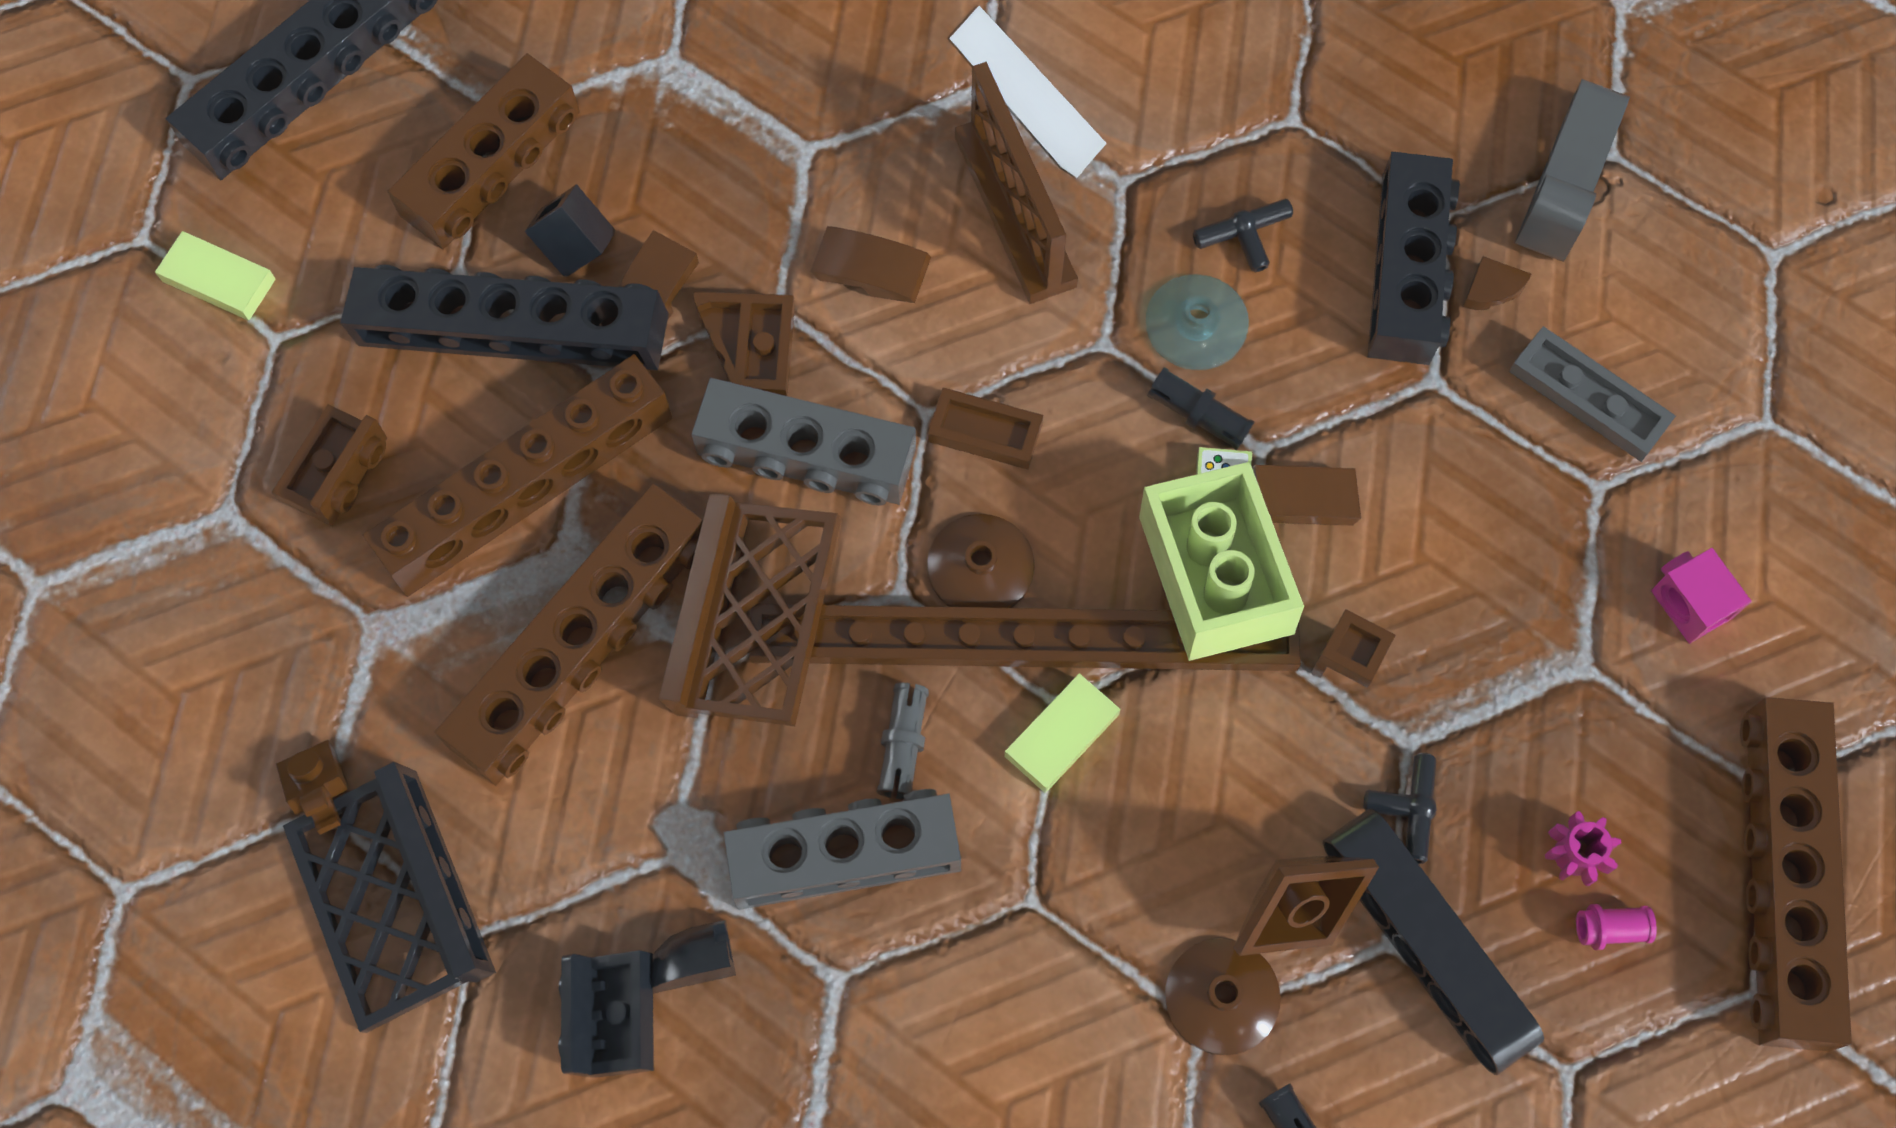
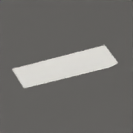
M980 6L974 10L949 38L973 66L987 61L1007 106L1065 171L1077 178L1107 144Z

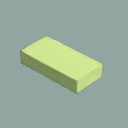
M184 231L180 233L155 271L162 282L248 321L276 280L269 269Z
M1079 673L1005 751V758L1046 793L1119 716L1121 709Z

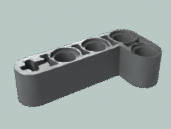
M1581 79L1568 107L1518 232L1515 244L1564 262L1580 235L1596 199L1597 193H1594L1630 96Z

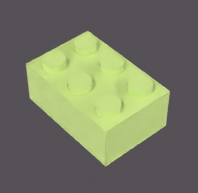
M1250 462L1144 487L1139 519L1189 661L1295 634L1304 605Z

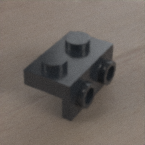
M638 950L598 957H587L578 954L562 956L561 977L559 980L561 1035L558 1049L563 1074L599 1078L654 1071L653 989L651 980L653 953Z

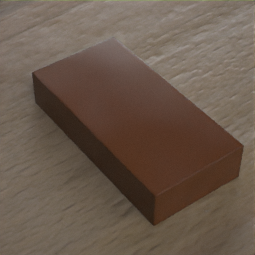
M943 387L927 433L928 442L1028 470L1042 428L1044 415Z
M1254 465L1252 467L1273 523L1353 526L1361 519L1355 468Z

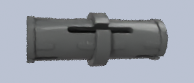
M896 683L893 688L894 697L889 729L883 731L881 745L886 748L880 782L876 791L879 795L891 798L896 775L899 776L896 799H904L903 796L905 794L913 792L912 787L917 753L923 751L925 737L921 735L926 699L929 696V689L915 684L911 706L907 705L910 683Z

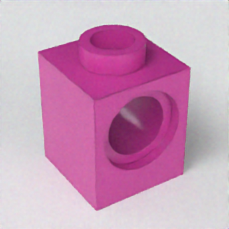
M1713 548L1694 558L1689 551H1686L1669 561L1661 568L1665 576L1651 590L1689 644L1730 621L1752 602Z

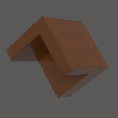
M1345 609L1311 673L1321 678L1328 667L1368 688L1396 635Z

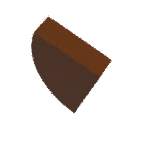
M1483 256L1477 267L1463 307L1474 310H1487L1491 306H1497L1514 300L1522 293L1532 274Z

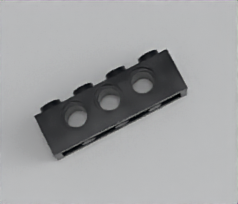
M1391 151L1381 182L1367 358L1430 365L1438 347L1445 348L1447 345L1451 321L1450 316H1442L1443 301H1449L1454 273L1453 270L1446 269V255H1452L1457 233V226L1449 224V211L1456 208L1460 181L1452 179V158ZM1411 210L1422 211L1427 217L1418 216ZM1407 254L1417 255L1424 262H1415ZM1402 300L1415 301L1422 309L1410 308Z

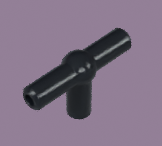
M1284 198L1250 211L1245 209L1238 210L1230 218L1194 230L1192 234L1194 243L1197 248L1203 249L1238 237L1251 271H1263L1268 268L1270 261L1257 229L1291 218L1293 216V207L1291 202Z
M1419 753L1414 756L1411 795L1368 789L1365 792L1363 809L1365 811L1373 809L1379 814L1408 818L1406 848L1418 864H1424L1428 861L1431 820L1437 812L1436 802L1433 799L1437 760L1429 753Z

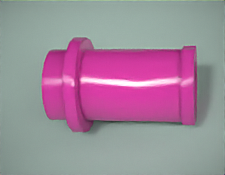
M1590 904L1587 910H1580L1576 917V930L1579 941L1582 945H1590L1594 950H1603L1606 944L1653 943L1656 938V919L1653 910L1648 906L1602 909L1599 904Z

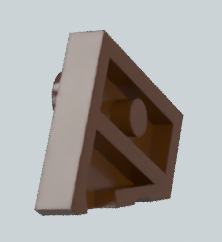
M694 292L693 299L728 381L788 396L795 314L794 296Z

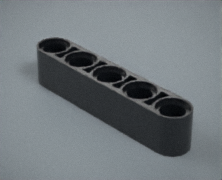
M1367 809L1323 840L1324 850L1328 856L1370 858L1375 860L1379 868L1361 896L1360 902L1474 1056L1493 1075H1499L1544 1042V1034L1533 1015L1379 813L1373 809Z

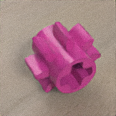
M1578 811L1569 817V829L1564 825L1556 824L1549 830V835L1558 842L1554 848L1544 855L1546 859H1555L1557 865L1562 869L1559 879L1563 881L1570 875H1581L1584 885L1590 886L1597 881V869L1602 873L1609 874L1618 867V864L1609 855L1612 849L1622 842L1621 839L1611 838L1609 832L1604 828L1606 818L1602 817L1597 822H1585L1584 816ZM1579 840L1584 841L1588 845L1585 850L1587 858L1582 857L1578 853L1581 846Z

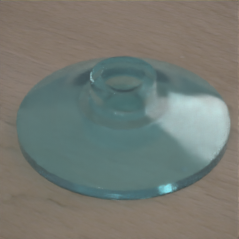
M1192 274L1174 278L1155 292L1147 308L1145 325L1152 346L1167 361L1186 369L1206 370L1228 362L1240 351L1248 333L1249 318L1243 300L1231 286L1211 276ZM1199 309L1206 312L1208 316L1198 319L1192 316L1190 311Z

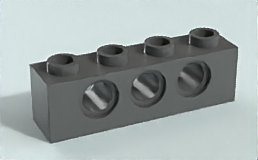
M714 378L709 379L691 434L697 455H700L703 460L712 465L728 468L732 464L752 468L757 475L771 480H781L783 476L804 481L807 487L819 492L832 493L837 489L853 493L859 500L877 506L885 505L886 502L900 505L916 451L915 427ZM757 427L765 430V433L755 440H746L740 437L749 428ZM800 440H810L816 443L812 450L804 453L791 449ZM859 452L868 457L865 462L859 465H848L842 461L847 454Z
M923 789L905 794L903 796L904 801L882 805L880 799H863L850 803L848 811L826 814V810L823 808H811L792 814L793 820L770 824V819L752 818L738 822L736 824L737 830L724 832L732 895L738 910L961 872V855L950 793L937 795V791L934 789ZM903 825L911 829L915 837L907 847L895 849L889 847L883 841L885 832L893 826ZM839 835L852 836L859 843L855 853L843 859L831 856L827 852V847L830 841ZM792 844L802 850L800 860L790 868H779L771 862L774 851L782 845Z

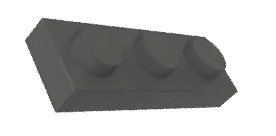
M1544 326L1524 349L1509 371L1640 462L1643 461L1676 417L1666 408Z

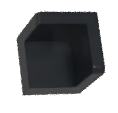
M576 184L542 207L524 232L563 276L568 277L603 253L614 236L615 229Z

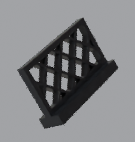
M392 762L374 771L375 779L333 800L338 815L344 814L340 821L341 825L338 826L325 859L311 853L304 835L305 832L315 828L312 816L307 817L303 815L283 825L358 1030L362 1033H368L468 981L477 983L496 973L417 771L396 762ZM378 796L384 813L376 833L354 827L353 824L361 804ZM390 830H392L396 841L388 839ZM350 832L372 839L360 872L338 864ZM385 844L399 849L404 861L395 884L372 876ZM315 863L323 865L320 870V873L318 872ZM335 870L357 878L345 910L331 905L326 893ZM410 880L412 881L415 892L407 889ZM369 882L392 890L380 923L357 915ZM404 895L419 900L424 912L415 936L392 927ZM334 914L342 916L339 925ZM354 921L377 929L364 961L351 957L345 944ZM430 931L433 935L435 943L427 940ZM389 934L412 942L400 975L376 966ZM424 947L439 952L448 974L428 985L412 979ZM354 966L361 968L358 976L356 974ZM373 973L396 981L388 1005L371 1013L365 993ZM408 986L418 989L417 991L405 996Z

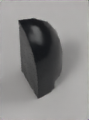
M726 920L691 927L674 934L653 954L651 975L653 994L736 976Z

